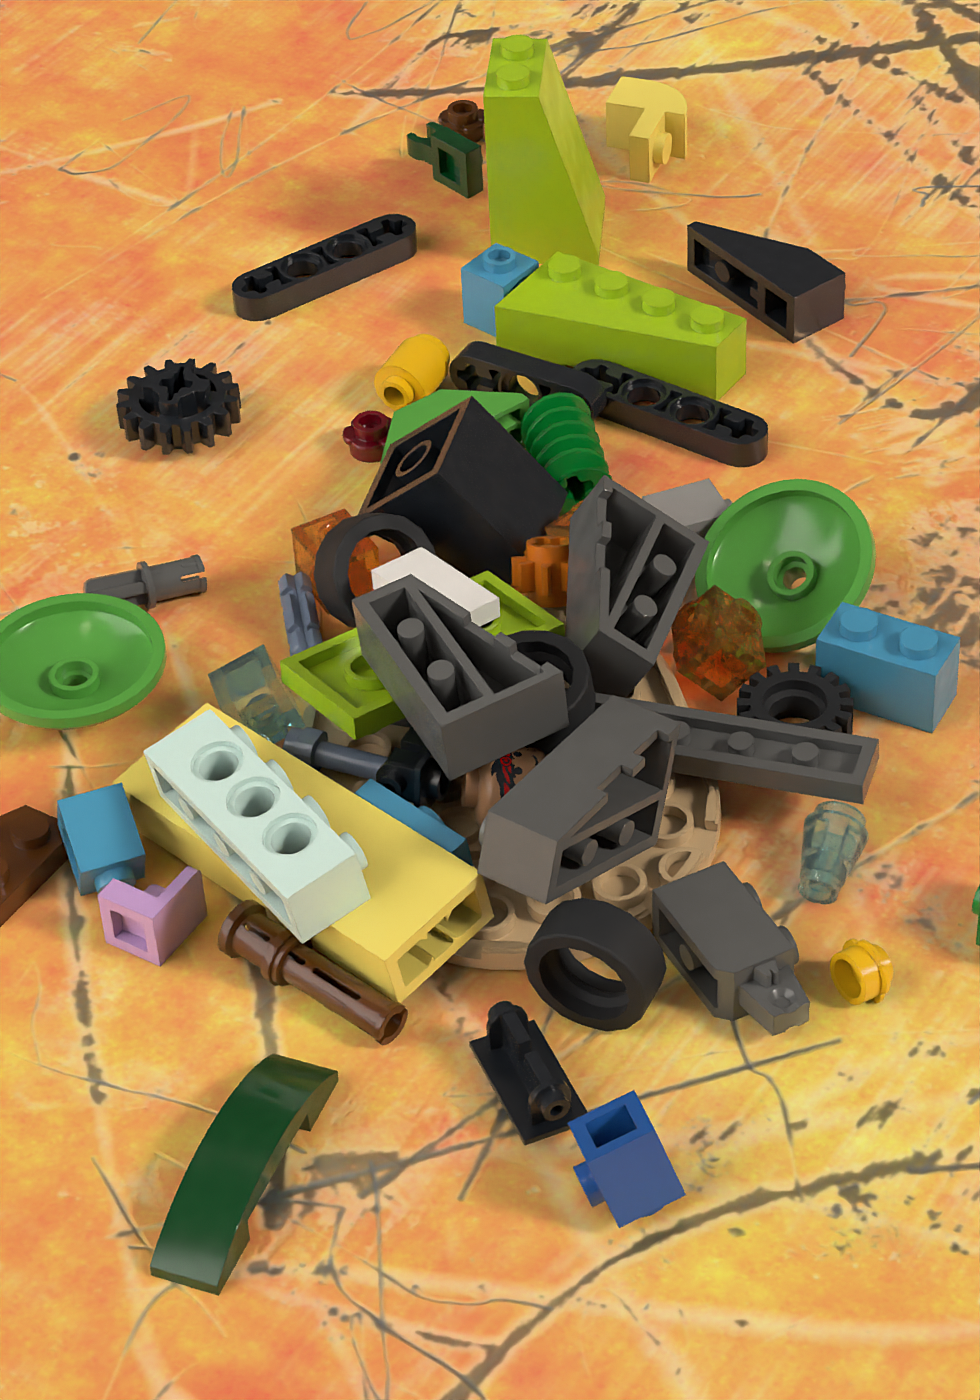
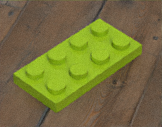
M488 570L470 578L499 597L500 617L480 626L487 632L496 636L500 632L510 635L523 630H546L565 637L563 622ZM357 627L280 661L282 683L354 740L374 734L382 728L406 718L363 657Z

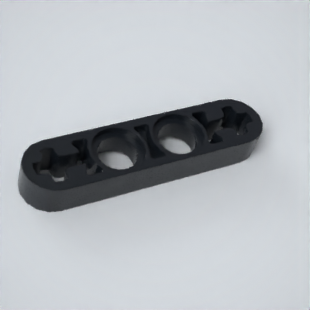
M383 215L238 276L232 283L234 311L237 316L248 321L271 319L407 261L417 252L416 223L406 215ZM310 275L309 277L296 278L298 276Z
M591 359L583 361L573 368L590 374L603 386L607 396V405L599 415L601 418L734 467L757 465L768 454V424L764 419L755 414L610 361ZM649 401L656 404H652L649 406H638L632 403ZM687 419H698L705 422L699 424H686L680 421H684Z

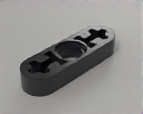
M482 341L469 343L452 360L449 367L451 380L458 390L522 393L529 398V408L542 397L558 392L573 393L583 398L590 408L593 420L600 415L607 405V396L603 386L590 374ZM517 375L528 378L536 386L538 395L525 391L519 384Z

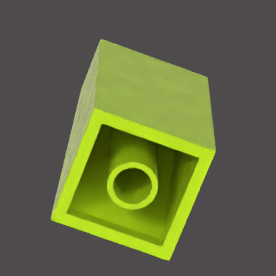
M526 35L493 38L483 94L491 246L498 243L509 247L516 252L539 261V264H543L559 251L599 265L605 213V194L547 39H532Z

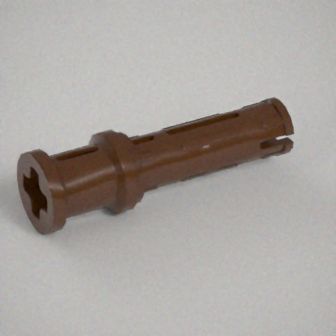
M245 900L238 904L223 922L218 935L219 950L231 958L242 956L261 969L262 978L274 986H287L289 984L295 986L330 1011L340 1015L371 1035L381 1045L389 1044L402 1031L408 1016L406 1006L391 1000L358 979L351 972L344 970L314 951L311 940L302 944L288 928H284L267 917L265 907L255 900Z

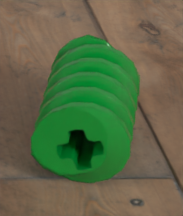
M562 392L544 396L530 406L523 416L520 427L523 444L535 460L568 492L559 517L571 518L603 475L612 479V476L609 475L608 463L604 458V451L600 445L599 436L595 431V423L591 418L590 408L583 398L573 393Z

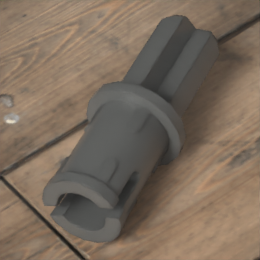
M196 554L189 558L148 566L145 561L137 563L136 569L88 579L84 582L83 593L109 595L129 601L137 606L144 604L147 609H153L156 607L157 601L194 593H205L207 591V578H199L197 575L181 579L185 575L205 572L203 562L200 556Z

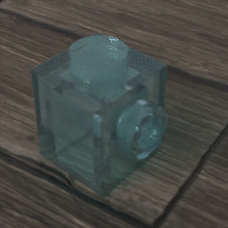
M264 644L208 674L221 711L273 744L286 738L291 728L297 727L302 729L306 727L290 688L282 683L281 673Z

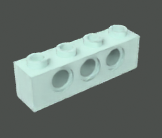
M209 709L143 751L160 796L302 944L371 899L362 870L368 867V862L356 840L347 832L338 836L330 828L329 821L319 804L309 795L301 799L294 792L289 778L276 761L271 759L264 763L258 757L251 739L239 725L229 728Z

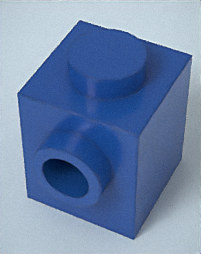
M635 1090L568 1122L586 1160L573 1167L592 1208L606 1201L619 1228L641 1217L653 1215L665 1205L686 1195Z

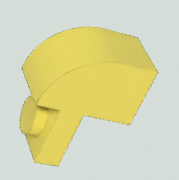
M621 76L606 101L607 147L629 150L630 180L650 183L660 164H666L669 157L686 158L687 102L677 89L667 84Z

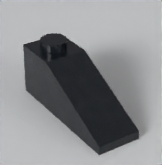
M697 221L687 225V271L793 344L844 319L845 272L809 248Z

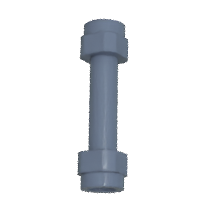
M305 727V729L291 728L286 735L282 748L317 771H320L323 767L366 779H373L374 781H376L378 769L388 758L328 742L326 731L311 727Z

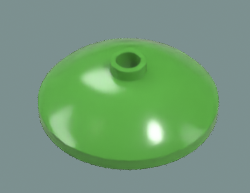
M807 479L772 482L758 487L737 499L713 523L704 538L709 541V544L695 573V586L705 615L714 627L731 642L759 652L779 653L798 650L816 643V639L842 602L860 606L869 590L874 575L876 563L874 536L862 511L853 500L837 488L819 481ZM799 578H806L799 587L791 589L794 581Z
M75 593L59 595L33 602L14 611L0 621V713L27 725L55 730L90 727L124 714L147 697L163 675L167 656L161 628L155 619L139 606L121 598L102 594Z

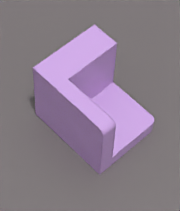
M187 866L167 888L152 884L142 891L113 878L97 895L106 943L157 966H161L207 916L201 871Z

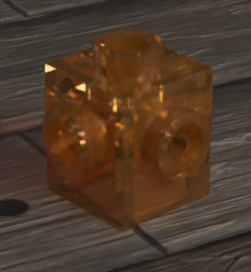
M713 585L698 599L686 603L678 611L671 626L676 671L718 700L723 701L743 683L748 681L751 675L759 672L766 666L761 633L762 620L756 609L745 599H735L716 585Z

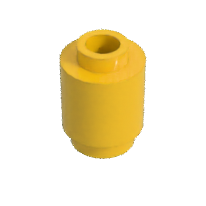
M418 334L414 337L406 338L375 374V390L383 403L397 411L434 393L449 372L450 354L447 347L441 340L430 334Z

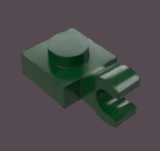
M435 122L426 124L427 138L418 137L414 133L406 135L408 154L416 160L432 165L434 180L468 199L483 191V157L480 145Z

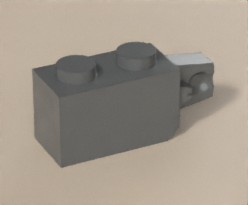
M724 861L652 890V934L662 947L663 952L714 1017L735 1021L750 1014L772 1036L784 1033L790 1027L800 1026L809 1021L810 1001L794 974V965L799 961V953L792 934L785 926H777L762 908L760 898L753 886L748 882L742 883Z

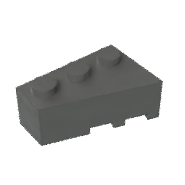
M606 475L602 476L570 518L565 637L569 638L584 652L590 667L595 693L626 698L655 664L709 541Z
M412 574L351 600L363 657L450 781L569 726L563 671L549 662L540 666L517 651L516 641L502 632L494 636L473 623L468 610Z
M612 695L488 810V814L483 820L479 831V843L482 848L477 873L541 903L548 904L656 845L681 723Z

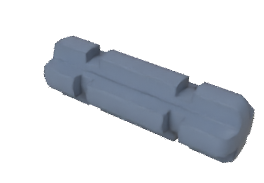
M301 571L294 576L285 573L278 581L287 639L290 646V656L323 641L319 630L320 625L315 599L312 594L311 578Z

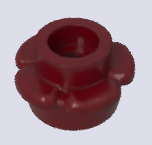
M365 411L355 416L351 421V426L345 427L342 434L344 442L349 445L351 455L362 462H380L392 418L378 411Z

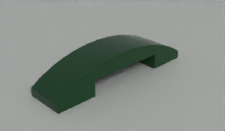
M273 1053L263 1059L243 1078L218 1112L185 1172L156 1244L150 1263L151 1276L219 1296L250 1241L247 1220L297 1131L302 1129L310 1132L339 1081L338 1071Z

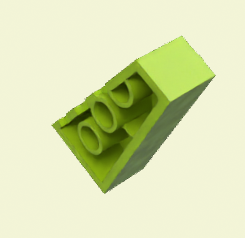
M557 251L494 306L496 346L565 367L567 365L574 367L583 361L591 359H602L717 401L746 374L747 318L724 311L717 306L707 305L679 295L667 288H660L634 279L622 272L612 271L581 260L574 255Z

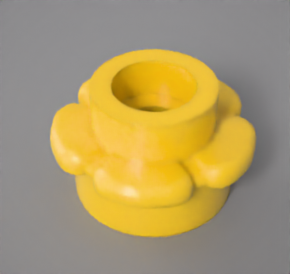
M850 939L844 943L842 951L835 953L830 960V973L833 983L847 1002L853 1005H860L870 999L875 1004L884 1000V994L890 990V982L893 979L894 971L892 962L883 948L876 944H871L865 939L859 941Z

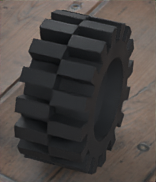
M788 663V672H781L778 665L767 667V678L756 672L749 677V685L742 684L739 689V698H737V716L852 734L854 703L853 698H850L851 690L846 683L839 685V676L833 672L828 673L822 678L821 667L810 665L808 672H800L799 663ZM785 718H802L809 720V722L787 723L780 720Z

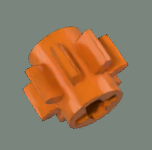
M540 536L527 540L526 551H524L525 556L511 557L512 586L519 587L520 593H528V599L540 607L554 608L567 606L569 538L564 536Z

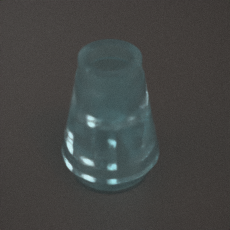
M826 801L818 804L814 812L805 818L798 891L808 901L818 904L834 903L868 843L869 834L865 828L866 819L857 808L839 801Z

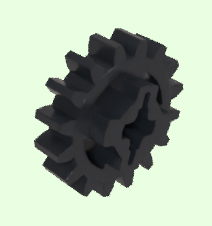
M189 358L185 363H174L170 359L165 360V368L161 370H156L148 365L144 367L145 377L129 376L127 378L128 388L118 389L117 391L118 403L116 408L120 429H125V436L129 442L140 439L141 449L145 451L151 449L156 444L162 446V453L165 455H169L173 449H183L187 454L193 453L194 444L200 442L205 446L213 447L215 446L214 435L229 437L232 434L231 424L240 423L241 420L239 385L232 382V374L229 371L217 374L216 363L213 362L198 368L196 367L195 359Z

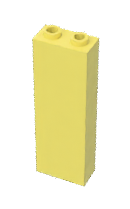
M209 703L204 704L175 728V730L179 729L209 709L229 728L239 725L254 744L258 757L264 763L271 759L276 761L289 778L294 792L301 799L307 795L311 796L322 808L329 821L330 828L338 836L347 832L356 840L368 862V867L363 869L362 873L371 899L309 940H311L315 950L391 1000L402 1003L494 917L483 876L477 873L478 870ZM145 755L112 782L113 785L122 782L139 833L192 868L200 870L201 874L240 900H255L265 907L267 917L287 929L270 909L160 796Z

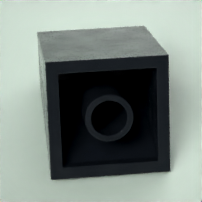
M471 396L390 444L358 515L364 513H387L404 516L422 528L434 546L436 557L468 578L488 570L508 585H512L511 557L525 556L524 551H526L527 540L540 536H552L557 531L561 523L559 515L568 492ZM378 536V537H380V538H382V539H384V540H386V541H388V542L394 544V543H393L390 539H388L387 537Z

